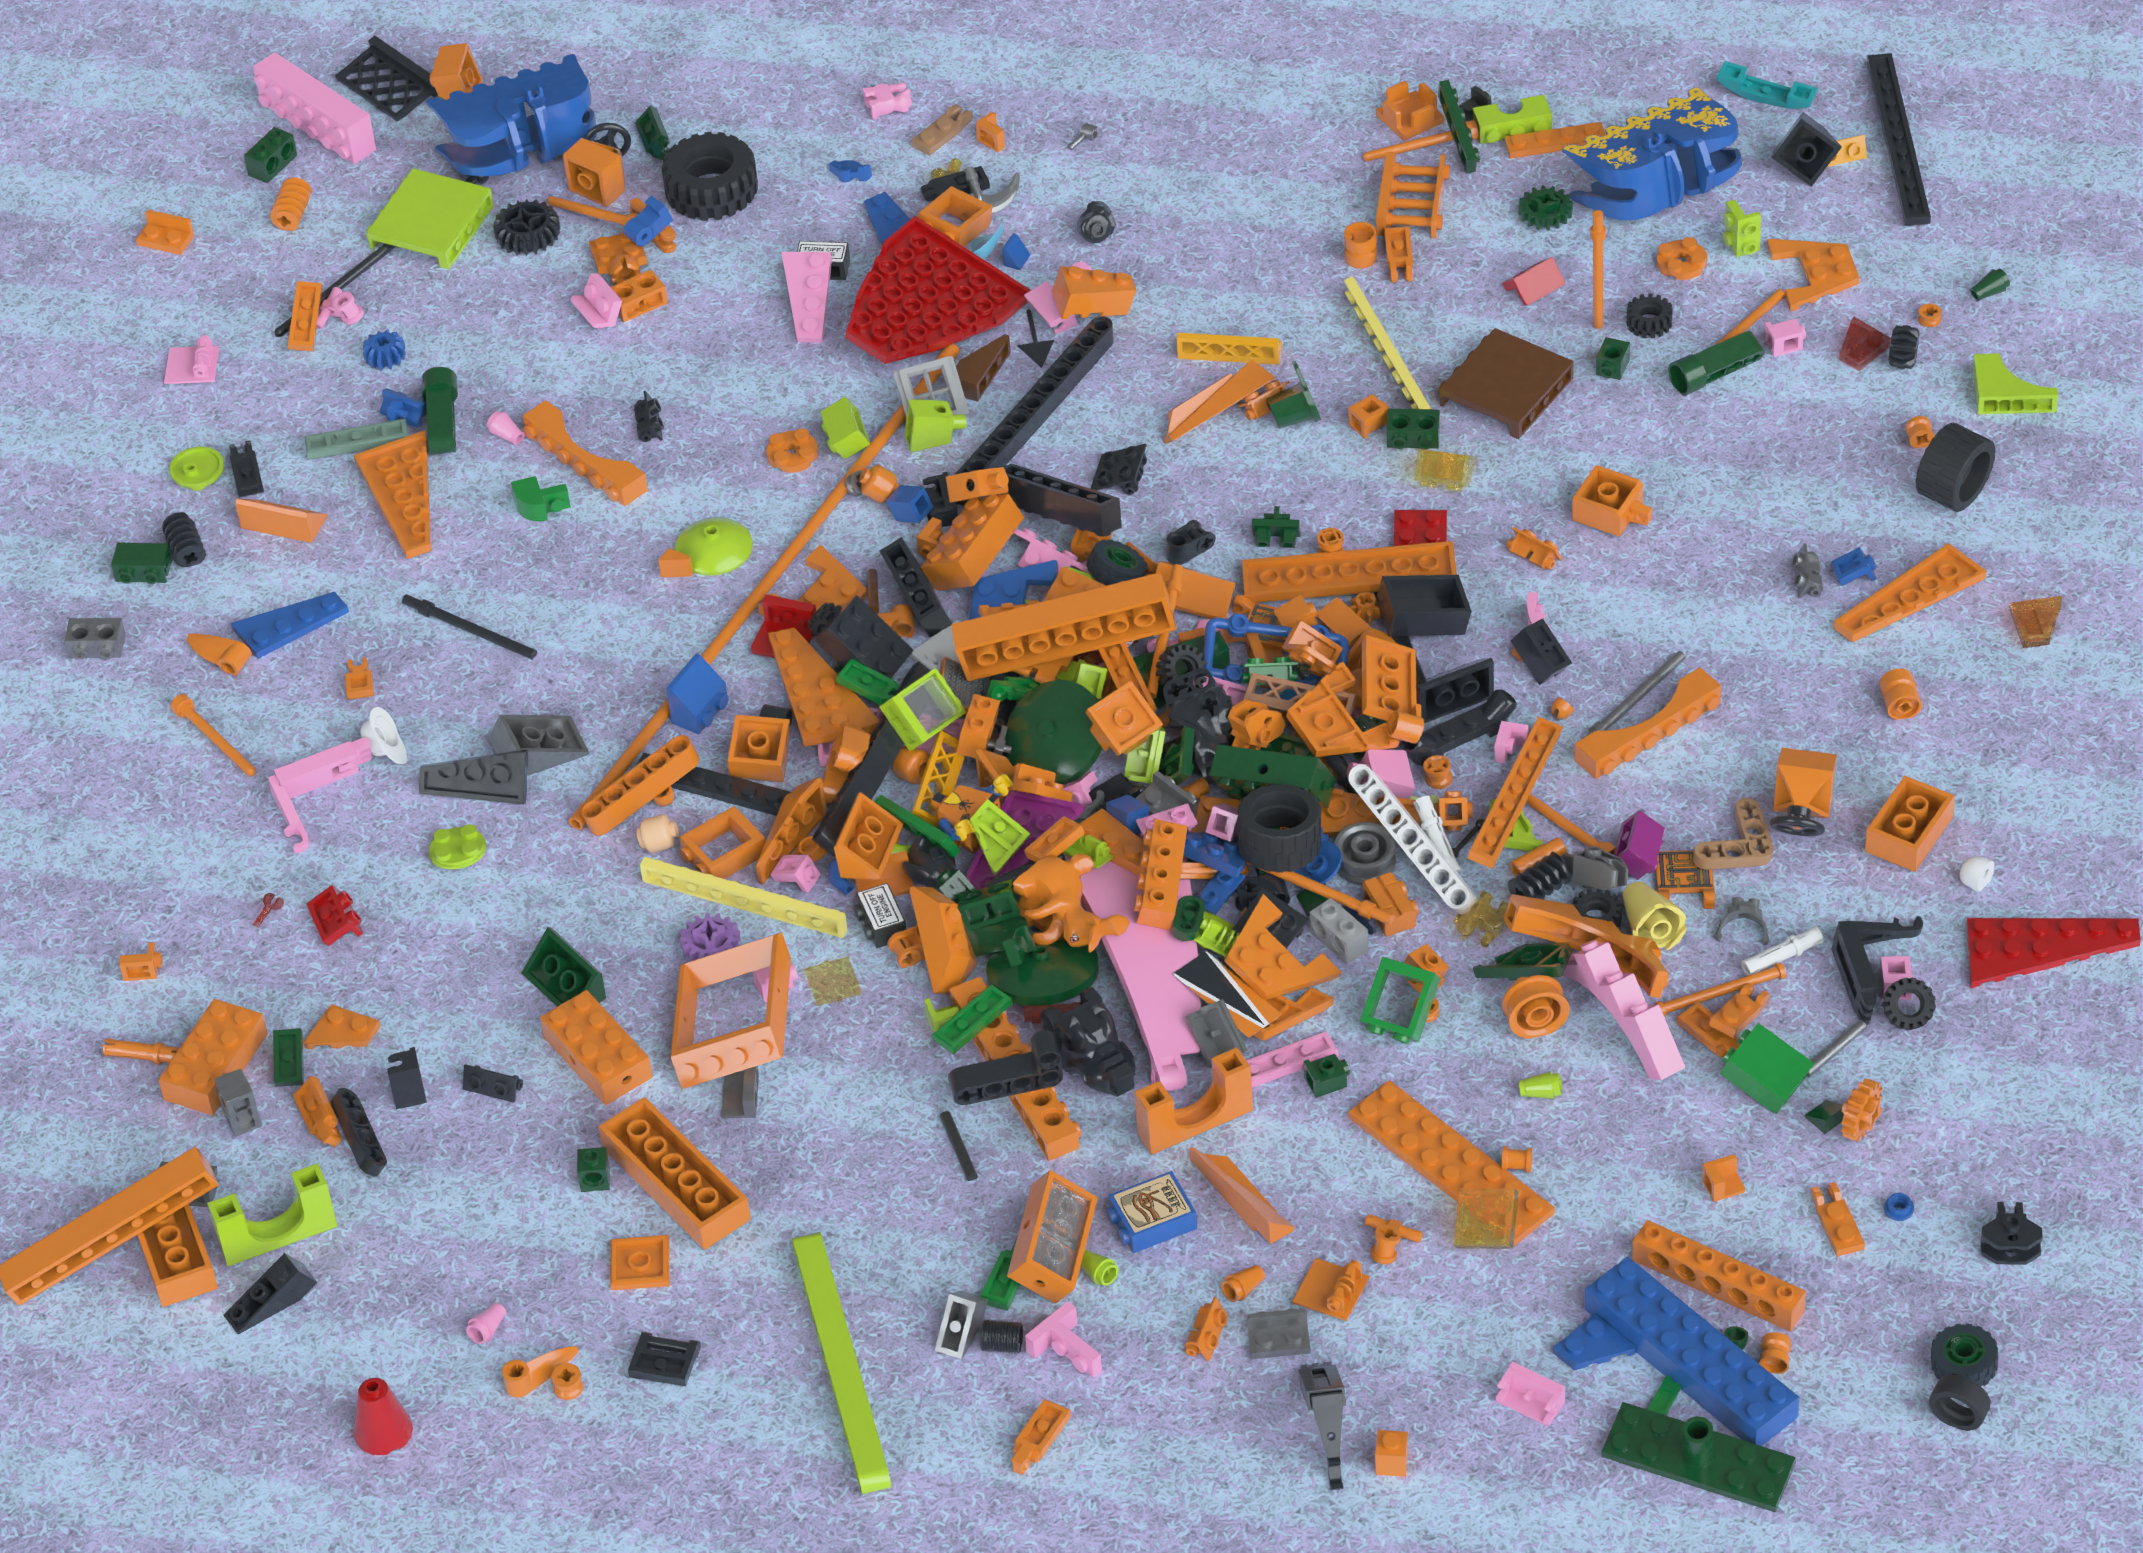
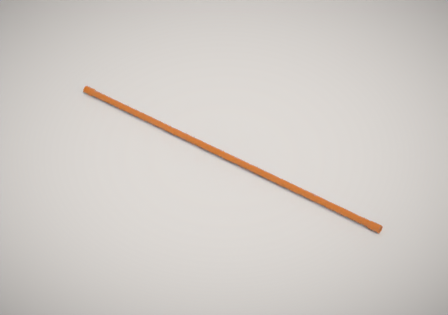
M955 344L949 345L942 350L936 359L953 356L955 360L960 350ZM942 369L928 372L931 385L943 373ZM924 376L913 389L914 395L928 392ZM902 404L701 656L709 665L712 664L847 494L848 491L845 487L847 476L856 471H864L905 421L906 415ZM668 697L589 797L580 804L569 818V824L573 828L581 830L585 826L586 822L581 814L582 807L623 776L670 717Z

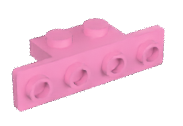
M1024 528L1023 531L1019 529L1014 531L1017 537L1029 543L1017 564L1021 568L1057 560L1059 565L1057 575L1063 566L1091 574L1087 570V561L1083 564L1077 562L1078 557L1067 550H1064L1063 553L1057 551V545L1047 539H1044L1043 542L1037 540L1038 535L1027 528Z

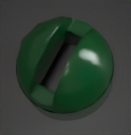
M1731 1326L1725 1330L1724 1335L1740 1349L1744 1350L1748 1342V1332L1738 1326Z

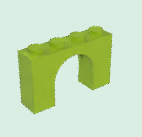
M318 1163L291 1172L295 1199L292 1205L276 1218L260 1222L246 1219L235 1193L207 1203L218 1245L227 1267L338 1227L328 1185Z

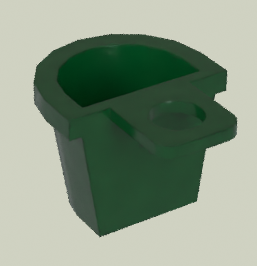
M1292 361V364L1300 382L1267 398L1279 428L1312 419L1315 422L1321 420L1296 361Z

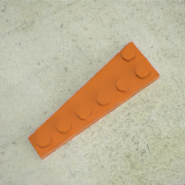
M1948 543L1834 620L1833 629L1853 643L1986 578V570Z

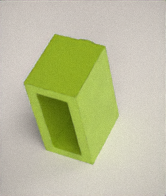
M846 396L820 411L823 419L821 426L826 435L829 436L827 444L834 454L838 452L843 459H846L870 445L860 412Z

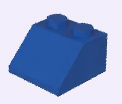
M697 653L666 688L672 724L698 735L705 727L711 725L714 716L719 710H723L727 706L729 700L726 682Z

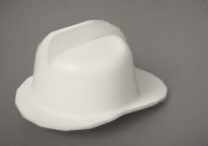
M380 707L373 708L370 711L369 719L361 726V738L365 737L370 740L372 755L378 757L387 755L395 763L405 764L407 762L406 749L393 719L384 709Z

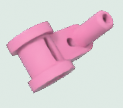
M334 287L328 298L323 300L319 308L317 329H323L329 316L341 317L347 325L355 324L363 317L364 311L359 305L355 304L351 292H342L340 288Z

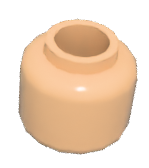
M664 814L644 819L636 831L640 847L650 853L673 848L676 837H679L677 823L675 821L671 822L668 816Z

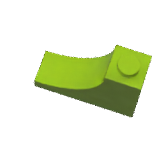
M2000 353L1974 354L1972 372L1978 415L2057 412V388L2037 386L2019 379L2006 368Z

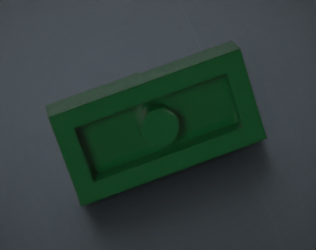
M302 1029L273 1030L275 1086L303 1085Z

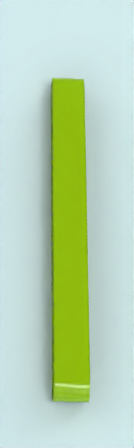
M821 1232L792 1238L794 1254L797 1256L796 1261L801 1279H803V1286L809 1301L813 1322L816 1325L815 1329L820 1347L822 1346L821 1351L826 1369L828 1370L833 1393H835L834 1397L839 1415L841 1416L845 1437L848 1439L847 1444L852 1462L855 1465L854 1469L859 1487H861V1494L892 1488L886 1460Z

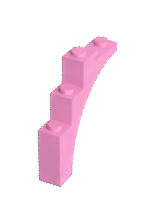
M1592 940L1581 945V951L1572 952L1562 976L1579 982L1604 1004L1630 1040L1648 1077L1651 1080H1662L1686 1068L1660 1006L1647 1004L1634 973H1622L1609 942L1598 943L1597 940Z

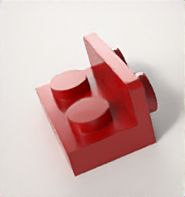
M331 885L306 903L322 942L330 946L350 930L358 937L363 934L360 926L362 920L357 912L353 910L351 906L353 900L345 890L340 891Z

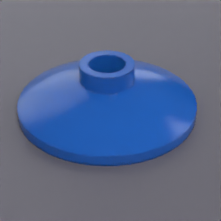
M1321 841L1320 853L1315 857V860L1301 869H1296L1294 872L1324 884L1339 870L1342 862V853L1336 844L1329 841Z

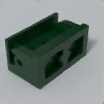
M117 542L111 563L115 582L166 583V576H168L172 564L169 545L166 543Z

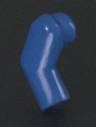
M836 858L832 860L829 864L828 881L844 895H847L853 891L854 885L846 878L840 877Z

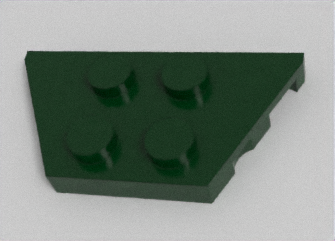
M1569 943L1523 944L1510 952L1494 957L1495 965L1482 966L1479 964L1473 967L1476 978H1508L1510 981L1536 975L1561 977L1572 955Z

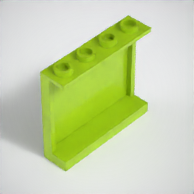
M413 168L407 177H404L397 191L391 195L384 209H381L374 223L368 227L366 236L370 249L374 250L378 243L382 242L438 257L440 268L449 270L493 209L494 202L491 188Z

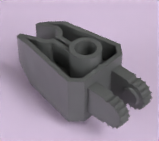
M1588 846L1585 847V851L1576 852L1574 855H1561L1568 872L1572 873V882L1581 884L1584 888L1601 890L1627 885L1628 867L1623 859L1599 847Z

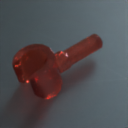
M273 893L265 894L263 897L265 906L253 923V926L259 928L271 910H279L283 907L284 900L278 897L275 903L271 905L275 895Z

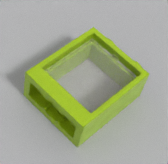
M936 668L879 706L910 751L966 713L961 701L954 695L947 685L945 678Z

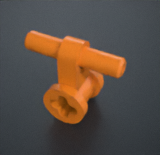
M1370 1214L1365 1219L1366 1226L1376 1229L1374 1234L1376 1243L1371 1247L1370 1257L1377 1263L1391 1264L1395 1262L1397 1256L1395 1247L1399 1244L1401 1237L1417 1243L1421 1242L1423 1233L1403 1226L1401 1221L1392 1218L1388 1221Z

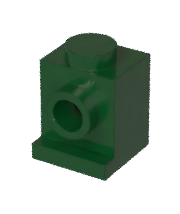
M1332 1054L1312 1062L1309 1059L1303 1061L1304 1079L1315 1098L1347 1087V1076L1350 1075V1070L1345 1059L1339 1060L1336 1054Z

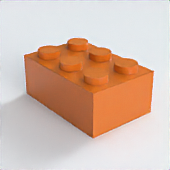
M1904 775L1866 829L1865 852L1916 872L1953 819L1955 795Z

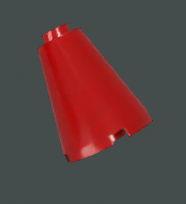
M369 1378L362 1382L358 1389L353 1428L354 1439L362 1451L371 1455L384 1456L398 1448L400 1450L412 1436L413 1424L411 1417L383 1379Z

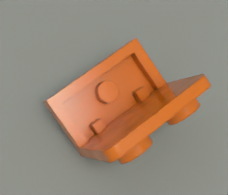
M1297 620L1282 649L1289 653L1288 657L1292 661L1298 662V664L1305 663L1310 667L1309 671L1323 678L1326 675L1329 676L1337 666L1335 662L1343 647L1303 621Z

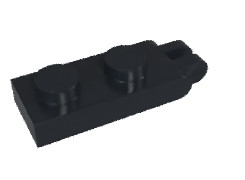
M982 166L975 167L974 170L978 175L981 191L989 189V179ZM964 171L932 179L928 184L920 188L921 193L928 202L935 200L951 186L967 194L972 192L969 183L966 181Z

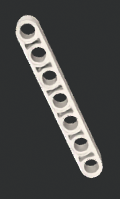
M1361 764L1353 767L1349 773L1350 784L1446 904L1459 914H1471L1477 907V897L1380 776L1366 765ZM1369 775L1368 781L1361 785L1362 778ZM1381 795H1385L1384 801L1377 805V799ZM1401 814L1400 821L1393 825L1392 822L1395 816ZM1417 834L1416 841L1409 845L1410 837ZM1433 854L1432 861L1425 865L1426 857ZM1449 874L1447 883L1441 885L1443 876ZM1465 894V901L1457 905L1458 898Z

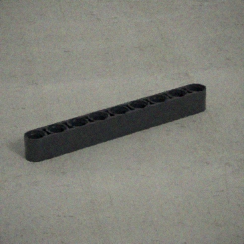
M920 661L916 662L906 674L895 695L931 670ZM920 686L903 699L918 719L930 696L923 686ZM884 714L869 739L868 750L862 762L850 771L812 837L815 843L833 857L836 856L834 846L857 794L861 792L869 799H873L904 745V742Z

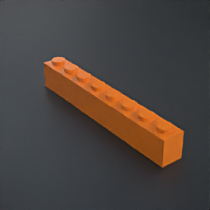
M195 1146L0 1264V1280L5 1292L17 1305H21L214 1189L219 1184L209 1161Z

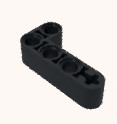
M1047 1030L1035 1033L1030 1039L1031 1052L961 1066L950 1071L948 1081L954 1102L958 1105H969L1058 1085L1063 1080L1062 1058L1054 1033Z

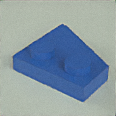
M1596 1314L1553 1347V1354L1574 1371L1586 1368L1594 1363L1609 1362L1612 1357L1623 1354L1632 1356L1637 1353V1346Z

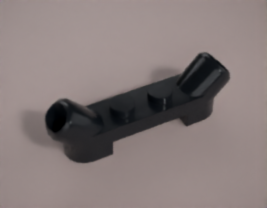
M1497 689L1486 703L1422 732L1416 744L1402 741V747L1406 753L1411 755V759L1415 764L1423 766L1427 758L1435 755L1444 756L1443 753L1484 734H1487L1489 738L1498 735L1501 722H1508L1509 716L1516 709V701L1507 691Z

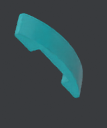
M1724 61L1716 79L1729 90L1748 100L1787 109L1810 107L1818 92L1817 87L1794 81L1792 88L1749 76L1747 75L1748 67Z

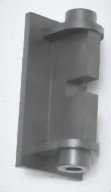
M1804 543L1799 552L1793 555L1791 566L1795 571L1794 586L1797 587L1798 598H1802L1804 593L1817 597L1823 591L1822 578L1819 575L1821 572L1819 556L1813 551L1808 552L1807 544Z

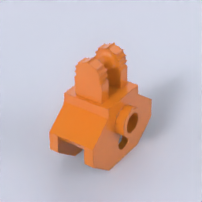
M1244 699L1234 705L1228 715L1233 728L1231 734L1235 736L1232 744L1233 747L1260 750L1261 747L1267 748L1268 743L1282 735L1286 726L1280 712L1268 710L1265 703Z

